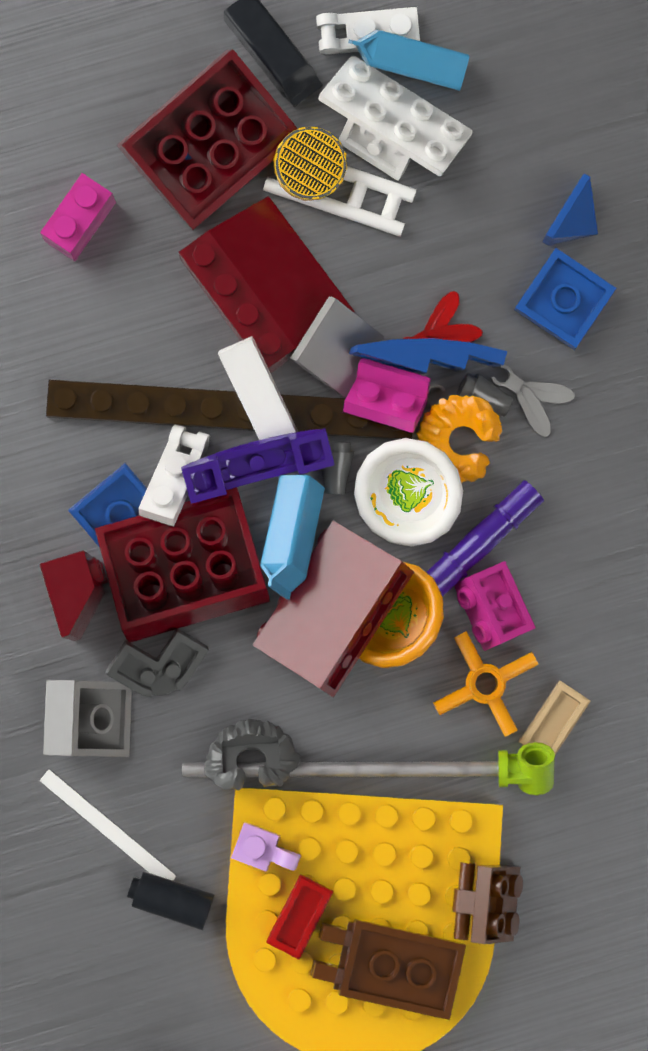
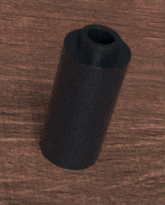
M143 871L141 878L133 877L127 897L133 899L132 907L203 931L214 894Z

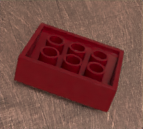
M233 49L223 52L119 142L117 147L183 221L194 230L269 165L274 159L278 145L289 133L298 128ZM187 153H189V155H190V157H191L192 159H190V160H186V159H185L186 156H187Z
M269 196L208 230L178 252L181 262L238 339L242 341L253 336L270 373L290 360V357L329 296L336 298L355 313Z
M237 487L226 490V495L192 504L190 501L184 502L174 526L146 517L136 516L95 528L120 626L128 642L131 643L172 631L176 628H182L270 602Z

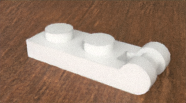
M417 7L343 14L322 13L316 16L317 28L321 30L322 37L318 42L320 54L359 52L354 44L348 43L349 39L357 41L375 30L420 41ZM346 28L347 38H336L335 29Z
M174 424L168 443L138 508L139 516L167 525H175L188 495L181 467L204 458L210 443L209 434L203 432L194 434L187 432L186 427ZM182 445L192 448L190 455L179 452Z

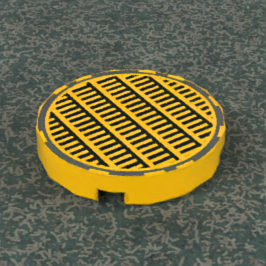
M301 127L289 133L278 145L273 159L275 174L280 186L292 197L303 201L319 200L332 194L343 182L347 170L346 153L340 141L329 131L318 127Z

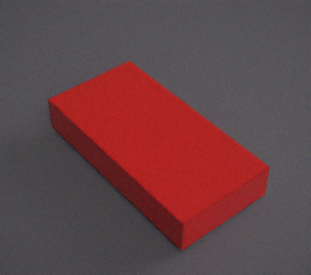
M300 874L266 943L300 960L334 891Z

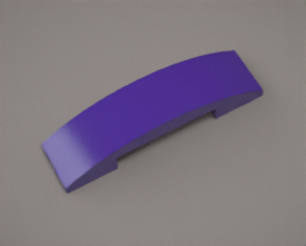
M315 429L279 435L239 445L191 462L181 467L192 504L226 495V490L295 471H298L300 475L334 466L335 464L326 429Z

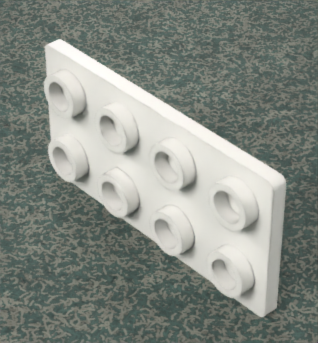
M354 55L346 61L322 90L318 98L319 101L348 118L339 137L341 145L397 181L405 173L411 159L437 176H442L473 133L470 128L458 120L452 118L374 67L367 66L363 60Z

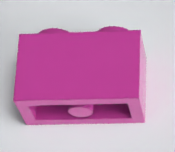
M81 173L41 230L40 234L44 241L75 262L116 204L113 193Z

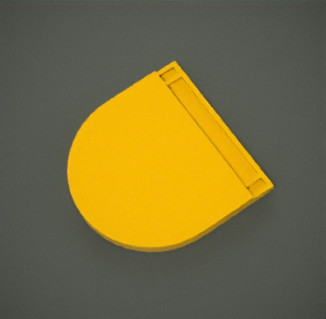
M242 787L239 791L235 789L226 912V941L232 971L239 989L258 1018L282 1040L300 1051H421L451 1031L465 1016L479 995L490 969L495 944L471 942L473 915L470 917L468 940L453 938L456 912H452L454 888H458L461 862L476 864L473 890H476L478 866L500 865L503 805ZM244 822L281 835L277 846L301 855L297 869L293 871L271 862L268 871H263L232 859L231 856ZM302 874L334 892L300 960L267 944L266 940L299 875ZM355 919L464 943L466 949L450 1020L339 996L338 990L333 989L334 983L312 978L310 973L313 960L339 965L343 945L320 940L319 933L322 922L347 928L348 921L354 922Z

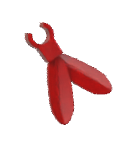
M452 291L443 296L438 302L423 331L412 337H404L402 339L434 338L472 343L479 339L483 332L479 327L472 324L448 325L459 306V294Z

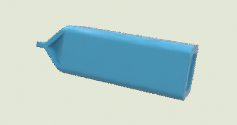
M375 30L357 41L349 39L348 42L357 47L367 66L458 91L461 89L469 61L468 54L381 30Z
M309 475L279 476L260 564L269 578L268 587L285 599H290L291 592L306 579L325 487Z

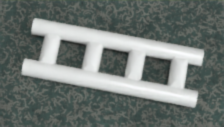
M347 166L343 180L354 184L347 204L329 197L303 201L289 195L280 186L278 180L267 177L263 191L401 237L405 223L395 220L401 200L412 203L417 189ZM367 188L388 195L381 215L361 209Z

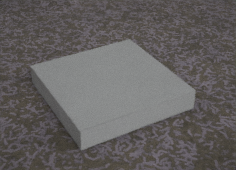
M329 296L290 359L339 396L346 398L357 378L358 363L361 360L360 357L349 354L351 347L359 344L379 342L383 340L384 336L339 300Z

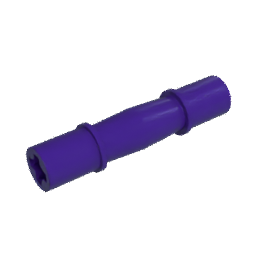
M526 480L522 481L499 504H495L493 506L495 510L471 529L449 553L445 551L443 556L427 571L434 578L442 597L463 577L466 578L468 570L489 554L512 529L517 530L519 525L544 502L542 496Z

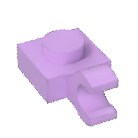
M244 822L231 858L263 871H268L271 862L294 871L297 869L301 855L278 847L277 844L281 835Z

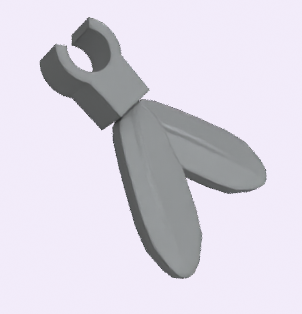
M508 365L499 366V368L507 371L508 378L505 382H499L495 377H490L492 383L496 386H503L516 394L520 407L531 428L540 436L548 437L551 431L550 421L540 401L563 404L574 399V392L560 384L524 382L513 373Z

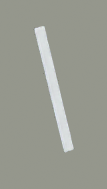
M48 770L39 780L149 873L170 880L175 879L176 875L51 770Z

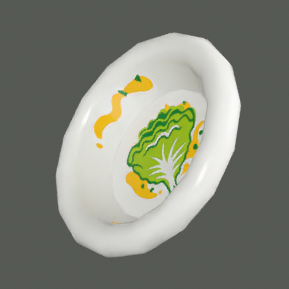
M402 438L385 442L367 455L357 472L354 496L359 515L373 533L389 543L413 547L431 543L450 530L461 512L463 487L458 469L445 452L427 441Z

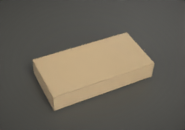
M559 680L518 742L522 745L534 742L546 744L553 749L556 755L591 701Z

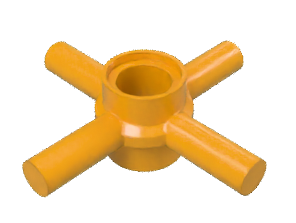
M467 631L454 637L470 672L466 677V686L433 702L439 716L473 699L478 703L489 705L505 737L518 731L501 696L505 691L506 681L538 665L534 654L530 652L501 668H497L491 664H483ZM482 673H488L495 679V689L488 695L480 693L476 688V679Z

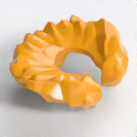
M450 395L448 400L440 399L439 404L432 405L430 412L424 413L423 420L419 426L420 430L416 434L418 440L427 441L447 454L458 469L461 483L465 481L474 482L478 478L482 479L485 476L486 467L490 464L488 456L481 452L460 455L454 452L449 443L450 434L454 429L465 426L473 429L482 441L498 442L502 433V425L499 415L493 411L492 406L487 400L475 396L469 397L468 395L464 397Z

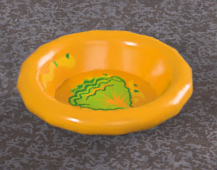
M403 562L414 571V574L359 657L362 662L380 668L404 666L421 657L437 639L444 619L443 597L434 578L417 565Z

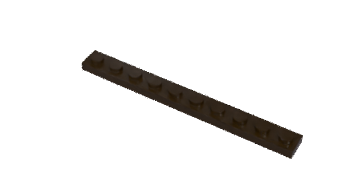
M64 380L48 381L47 418L169 426L177 424L184 427L255 431L236 391ZM281 394L298 432L326 429L327 436L388 440L412 439V432L343 412L345 398Z

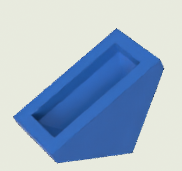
M585 173L582 175L543 239L544 244L550 246L598 234L590 176Z

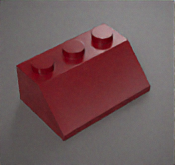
M84 550L40 564L61 637L71 641L82 638L105 595L103 584L109 583L103 562H100L99 559L97 560L96 557L91 556Z

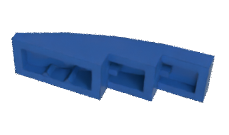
M428 338L393 339L359 344L351 347L349 354L420 375L427 373L429 363L454 371L464 370L468 360L490 367L503 366L507 351L471 342Z

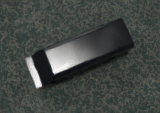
M237 0L223 12L225 23L281 95L293 107H296L323 86L311 65L260 0Z

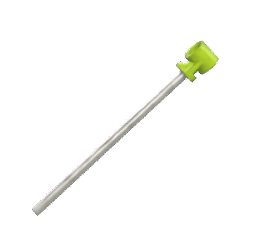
M534 742L522 746L518 754H508V750H498V761L299 762L298 767L290 772L289 775L290 777L498 776L499 787H508V784H518V787L527 794L542 795L549 792L554 785L555 753L550 746ZM205 762L182 763V777H206L204 772ZM237 762V766L243 769L246 777H258L259 766H265L266 762Z

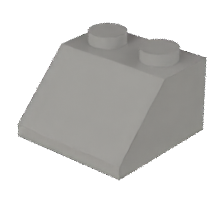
M46 680L43 755L129 757L132 689L120 682Z

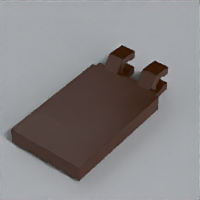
M355 919L354 922L348 921L347 928L322 922L319 933L320 940L343 945L339 965L313 960L310 973L312 978L334 983L333 989L338 990L339 996L450 1020L466 949L464 943Z

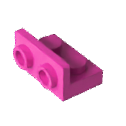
M361 358L358 363L357 378L344 401L343 412L413 433L427 405L430 378Z
M505 561L459 581L454 586L457 592V600L460 606L465 609L471 622L473 635L484 651L536 628Z

